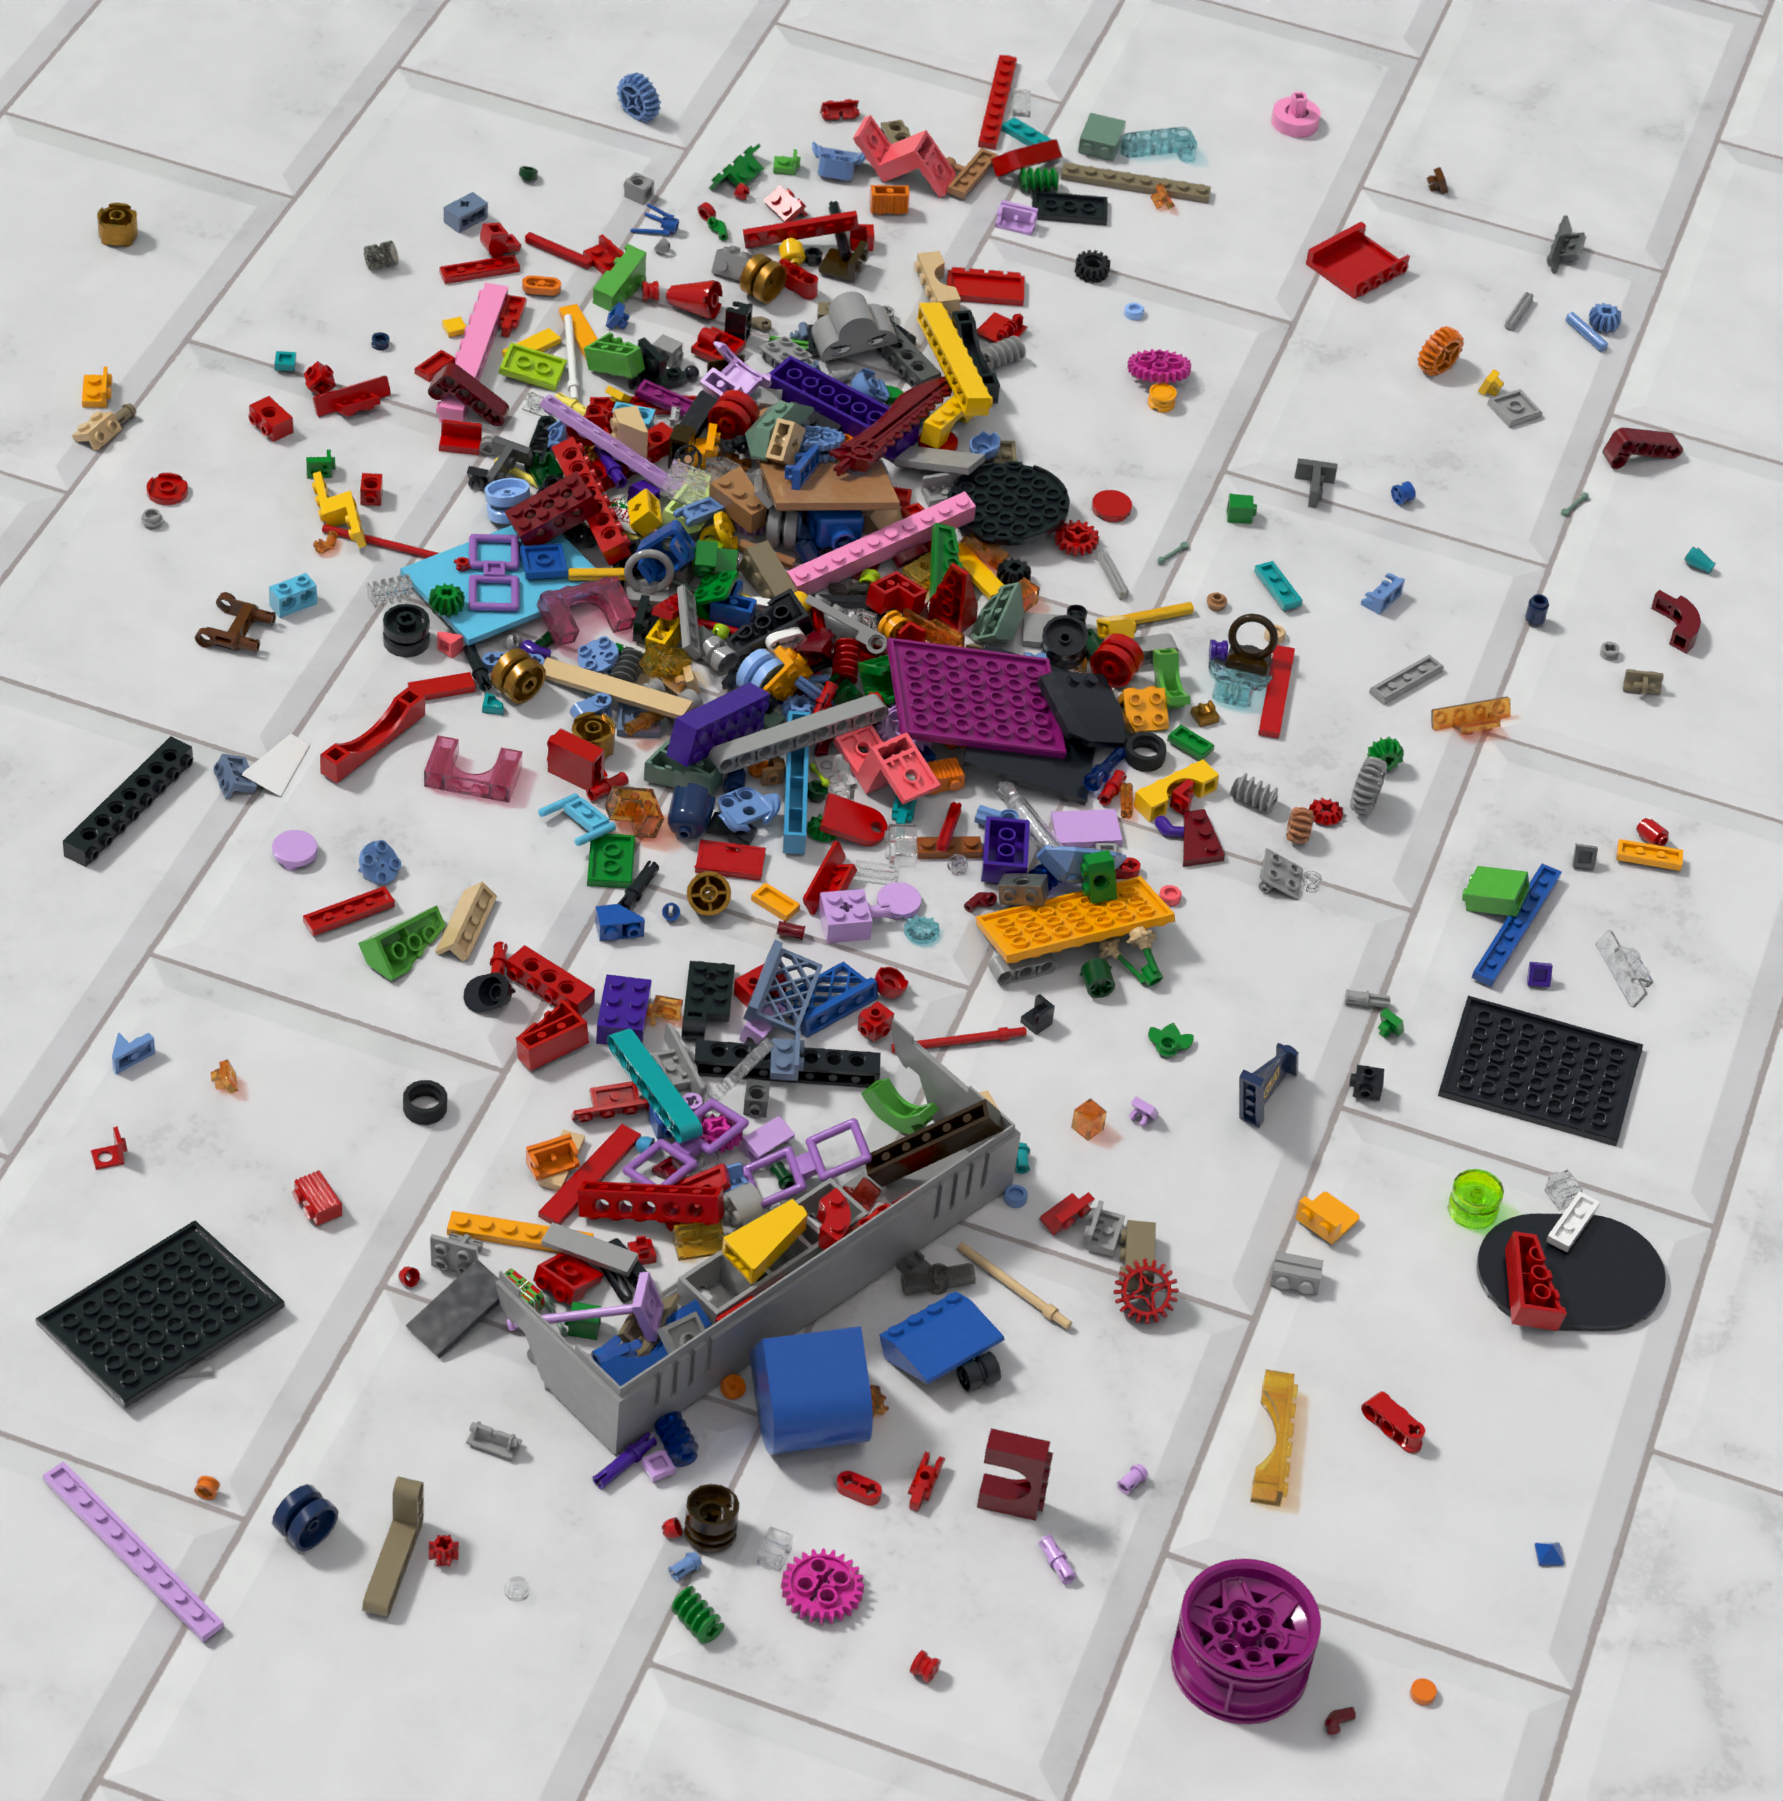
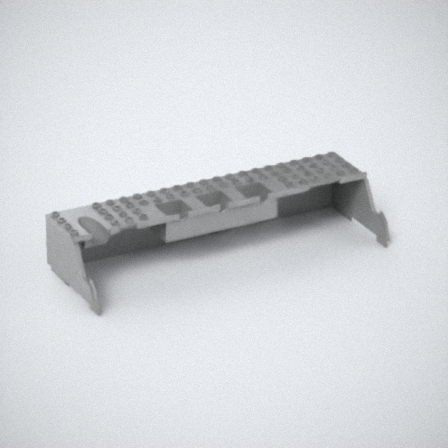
M895 1019L892 1020L891 1028L895 1053L905 1068L909 1066L919 1075L927 1103L934 1102L939 1110L932 1116L934 1122L985 1099L972 1086L968 1087L916 1042L914 1036ZM1000 1112L1003 1131L884 1187L878 1185L865 1172H862L841 1187L833 1179L829 1178L795 1201L798 1205L805 1208L807 1216L812 1214L814 1218L817 1217L819 1200L835 1188L848 1201L851 1211L850 1228L856 1225L860 1219L865 1218L876 1203L882 1202L891 1206L851 1232L849 1229L848 1235L825 1250L818 1246L820 1229L807 1218L806 1230L783 1253L790 1261L773 1272L768 1268L753 1284H750L722 1254V1249L678 1278L677 1293L681 1296V1299L677 1304V1310L697 1299L712 1324L621 1387L578 1345L574 1348L521 1297V1289L502 1271H499V1280L495 1281L500 1304L512 1324L515 1323L525 1333L540 1377L545 1382L544 1389L547 1390L549 1388L610 1451L617 1455L625 1450V1447L629 1444H634L646 1432L650 1433L720 1385L724 1377L737 1374L750 1365L749 1352L762 1339L794 1335L896 1266L897 1262L909 1253L921 1249L1002 1194L1007 1187L1013 1184L1021 1133L1015 1128V1124ZM916 1188L914 1191H912L911 1193H909L893 1205L891 1204V1202L895 1201L896 1199L900 1198L901 1196ZM720 1281L736 1297L717 1309L698 1289L702 1286L708 1289ZM750 1296L754 1297L715 1323V1319Z

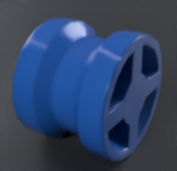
M1409 481L1403 482L1401 486L1394 485L1391 488L1392 499L1398 505L1415 499V488Z

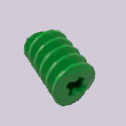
M1021 168L1019 172V189L1021 191L1022 186H1024L1025 191L1028 192L1029 186H1031L1032 190L1035 191L1036 187L1039 186L1040 191H1043L1044 186H1046L1047 191L1050 192L1051 187L1054 186L1055 192H1057L1059 187L1058 171L1056 172L1055 168H1051L1050 171L1047 168H1043L1041 173L1040 168H1036L1035 171L1032 168H1028L1026 172L1025 168Z
M689 1586L675 1597L671 1607L672 1612L678 1615L679 1620L684 1622L686 1628L690 1629L694 1636H697V1640L700 1643H709L720 1635L725 1624L719 1623L721 1620L720 1615L714 1614L715 1610L712 1607H708V1602L701 1600V1594L695 1593L696 1589L693 1586Z

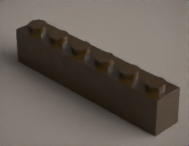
M984 1099L871 1152V1162L865 1164L867 1175L878 1185L884 1187L1004 1130L1000 1111L987 1099Z

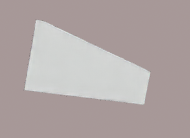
M290 734L246 769L242 776L281 797L310 744Z

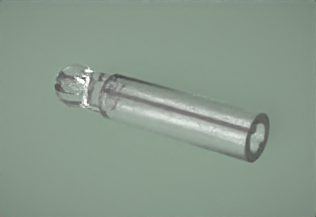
M1003 781L996 786L995 795L997 799L1002 801L1008 809L1015 810L1019 814V819L1030 820L1029 838L1039 851L1045 845L1053 847L1063 846L1028 801L1019 795L1014 784L1009 781Z

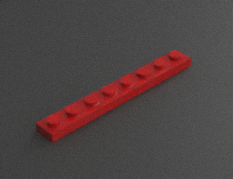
M999 55L978 140V147L995 150L997 148L1017 64V57Z

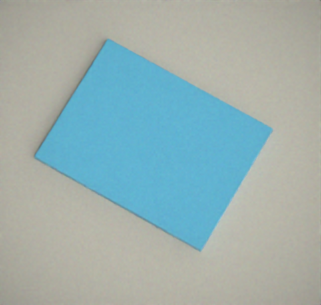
M512 526L490 533L517 535ZM562 534L544 543H562L567 570L570 568H595ZM520 539L519 569L505 570V575L519 577L520 608L516 612L472 611L469 609V576L483 575V570L470 568L467 571L461 572L456 570V564L454 563V560H457L459 557L469 559V542L400 568V575L428 604L430 591L435 589L436 585L443 586L444 583L446 585L453 583L454 587H460L465 596L463 611H459L458 615L451 614L450 617L443 615L441 618L457 634L463 636V641L468 646L610 589L609 581H570L568 579V572L567 577L525 579L520 555V546L524 545ZM477 542V561L511 562V543ZM477 583V602L511 603V584Z

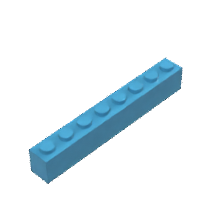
M788 711L787 722L810 715V712ZM809 746L786 753L783 853L805 854Z

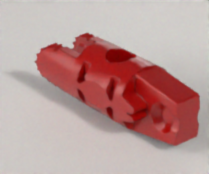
M924 1452L908 1490V1494L912 1495L909 1509L919 1511L923 1500H929L945 1462L944 1457L939 1456L935 1467L927 1465L930 1460V1453Z

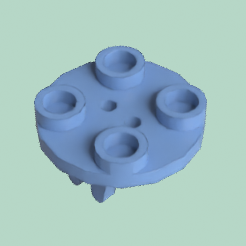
M607 636L593 640L586 645L580 646L578 649L579 666L604 674L606 671L608 674H611L612 667L619 658L617 645Z
M372 841L365 845L360 852V868L358 871L363 873L365 880H369L376 885H386L395 879L402 864L394 849L386 841Z

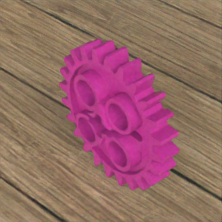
M1151 349L1149 352L1143 350V353L1137 352V354H1132V357H1129L1127 369L1137 379L1143 378L1142 381L1150 380V383L1155 381L1158 384L1161 382L1168 384V381L1176 383V380L1182 381V378L1187 379V376H1190L1192 364L1190 360H1187L1188 357H1183V354L1176 355V352L1169 353V350L1162 351L1159 349L1154 351Z
M822 1548L821 1554H817L815 1549H812L810 1556L802 1552L801 1559L793 1557V1564L788 1563L786 1571H783L781 1589L782 1598H786L785 1605H792V1613L800 1611V1619H803L806 1615L810 1616L809 1623H812L815 1618L819 1619L821 1625L824 1619H828L833 1624L834 1617L843 1621L844 1613L851 1616L852 1609H858L859 1602L862 1601L864 1584L862 1583L863 1575H859V1567H853L852 1559L845 1562V1554L836 1557L835 1550L830 1555L826 1554L825 1548Z

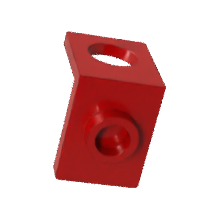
M118 1126L113 1127V1146L91 1150L96 1170L124 1164L123 1152H127L125 1138L120 1136ZM103 1153H108L112 1156V1159L108 1162H102L98 1157Z

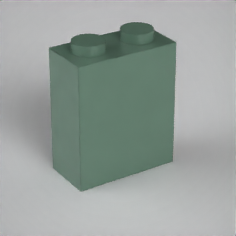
M1090 113L1080 136L1078 153L1114 161L1124 137L1126 121Z

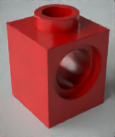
M362 473L360 505L381 506L383 474Z

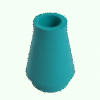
M1694 546L1689 550L1684 559L1688 562V565L1708 573L1716 565L1699 547L1695 548Z

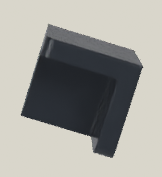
M1038 994L1035 997L1034 1008L1021 1016L1020 1023L1035 1035H1038L1052 1025L1055 1006L1041 994Z

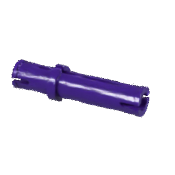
M594 445L593 449L606 468L607 476L613 480L616 488H625L628 480L623 475L621 466L615 462L610 453Z
M646 1432L634 1444L626 1446L625 1451L592 1477L594 1484L597 1485L600 1482L601 1484L598 1488L603 1490L605 1486L634 1462L638 1463L641 1461L642 1456L657 1445L655 1437L653 1436L649 1439L652 1434Z

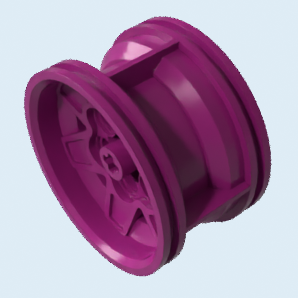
M1232 1559L1214 1564L1202 1571L1190 1583L1183 1597L1171 1652V1668L1181 1692L1199 1710L1229 1723L1259 1724L1274 1720L1290 1711L1305 1692L1320 1637L1321 1616L1315 1598L1309 1589L1292 1573L1275 1564L1261 1560ZM1201 1637L1208 1638L1206 1646L1203 1645ZM1279 1660L1285 1661L1283 1664L1275 1668V1664H1277Z

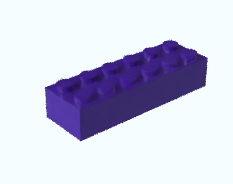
M749 682L677 717L666 756L688 767L708 757L711 749L717 745L759 732L764 726L763 719L765 712L769 708L770 693Z

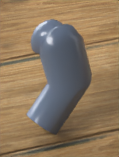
M801 322L798 325L799 331L794 330L795 334L793 332L790 333L791 339L804 341L808 339V324Z

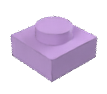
M665 1450L642 1458L641 1464L652 1483L675 1474V1466Z

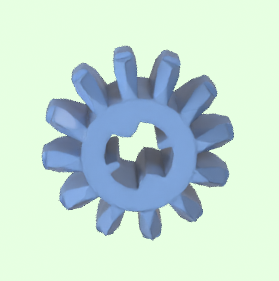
M1603 302L1601 305L1595 304V307H1592L1589 313V325L1593 326L1594 330L1598 329L1599 333L1604 331L1608 334L1609 331L1615 332L1621 324V311L1617 309V306H1611V303L1607 305Z
M795 693L794 697L788 696L786 701L783 702L782 716L788 721V711L810 712L812 714L817 703L811 697H806L805 694L799 696Z

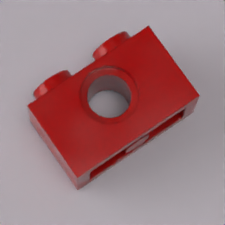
M270 396L249 405L248 418L250 423L261 430L262 434L271 441L275 442L293 433V417Z

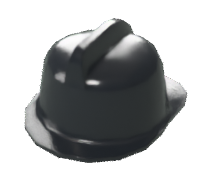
M493 972L471 979L464 989L463 998L468 1009L474 1012H483L504 1007L510 1002L512 994L516 993V991L511 987V984L503 974Z

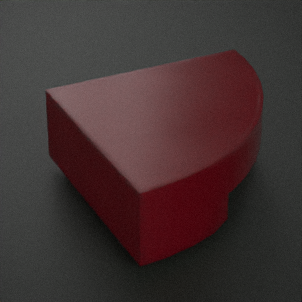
M670 1156L652 1167V1173L659 1178L667 1179L679 1170L681 1166Z

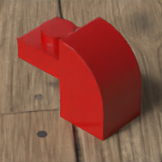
M500 222L482 225L480 242L493 258L502 257L503 253L520 251L521 243L513 234H509Z

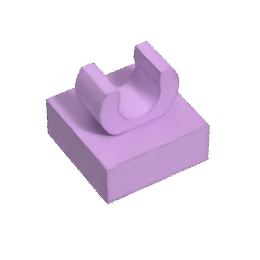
M1135 1096L1131 1103L1134 1110L1131 1111L1129 1117L1134 1121L1137 1115H1142L1140 1125L1144 1127L1148 1123V1118L1155 1120L1159 1112L1154 1106Z

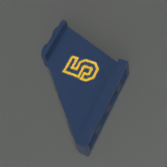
M1278 1043L1276 1046V1056L1253 1073L1243 1069L1239 1076L1240 1119L1258 1128L1261 1127L1264 1122V1105L1287 1073L1294 1076L1298 1074L1299 1052L1295 1048Z

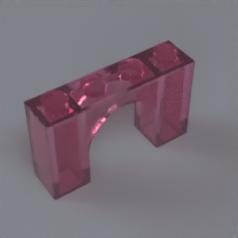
M617 576L603 577L593 582L586 581L580 585L565 586L554 591L547 590L541 593L537 602L538 610L555 646L573 643L577 639L580 630L570 610V607L574 604L589 603L598 607L605 615L613 633L632 629L636 616Z
M437 736L424 770V787L510 803L522 769L523 751L501 747L497 761L490 770L484 773L471 774L463 772L455 766L459 755V739Z

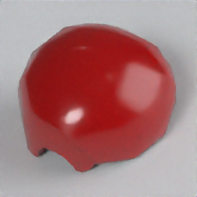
M881 967L874 977L877 981L878 993L888 999L900 997L905 992L909 983L908 980H905L904 975L893 967Z

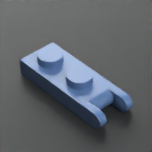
M709 496L676 509L673 512V516L676 518L684 517L686 519L685 525L691 527L713 518L715 513L723 512L725 507Z

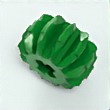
M444 583L443 586L436 585L435 589H431L429 605L434 614L439 613L440 617L443 615L450 617L451 614L458 615L459 611H463L465 596L460 587H454L453 583L450 585Z
M1388 736L1383 740L1380 737V741H1373V746L1368 747L1367 756L1385 761L1387 770L1391 772V768H1398V763L1403 762L1404 750L1397 739H1391Z

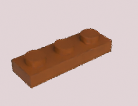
M980 836L952 837L948 850L944 853L936 850L938 837H915L916 859L982 858L983 851Z

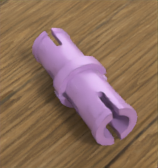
M1052 1535L1044 1536L1038 1544L1046 1554L1049 1566L1054 1568L1063 1584L1071 1583L1077 1575L1069 1565L1067 1555L1059 1549Z

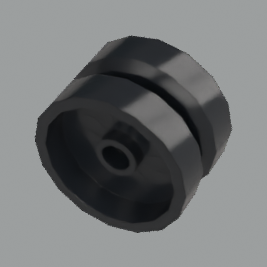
M399 604L388 609L383 617V643L387 651L395 656L405 658L422 654L430 643V619L428 613L423 608L412 604Z
M1068 615L1056 616L1047 622L1043 628L1041 652H1046L1050 665L1066 670L1075 668L1082 663L1086 657L1089 636L1086 626L1081 620Z

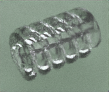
M408 574L404 576V579L402 576H397L396 581L391 577L388 579V582L382 579L380 583L377 581H373L371 585L366 583L367 594L374 608H377L378 601L381 602L382 606H385L387 599L391 605L394 604V598H397L398 602L401 603L402 596L407 601H410V594H413V583Z

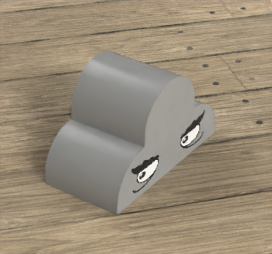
M845 292L835 297L829 305V314L819 318L811 330L812 338L822 362L898 343L885 308L879 304H867L865 297L858 292Z

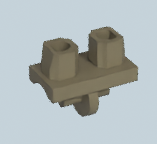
M1626 669L1622 689L1623 691L1639 692L1641 695H1646V693L1660 695L1664 674L1653 671Z

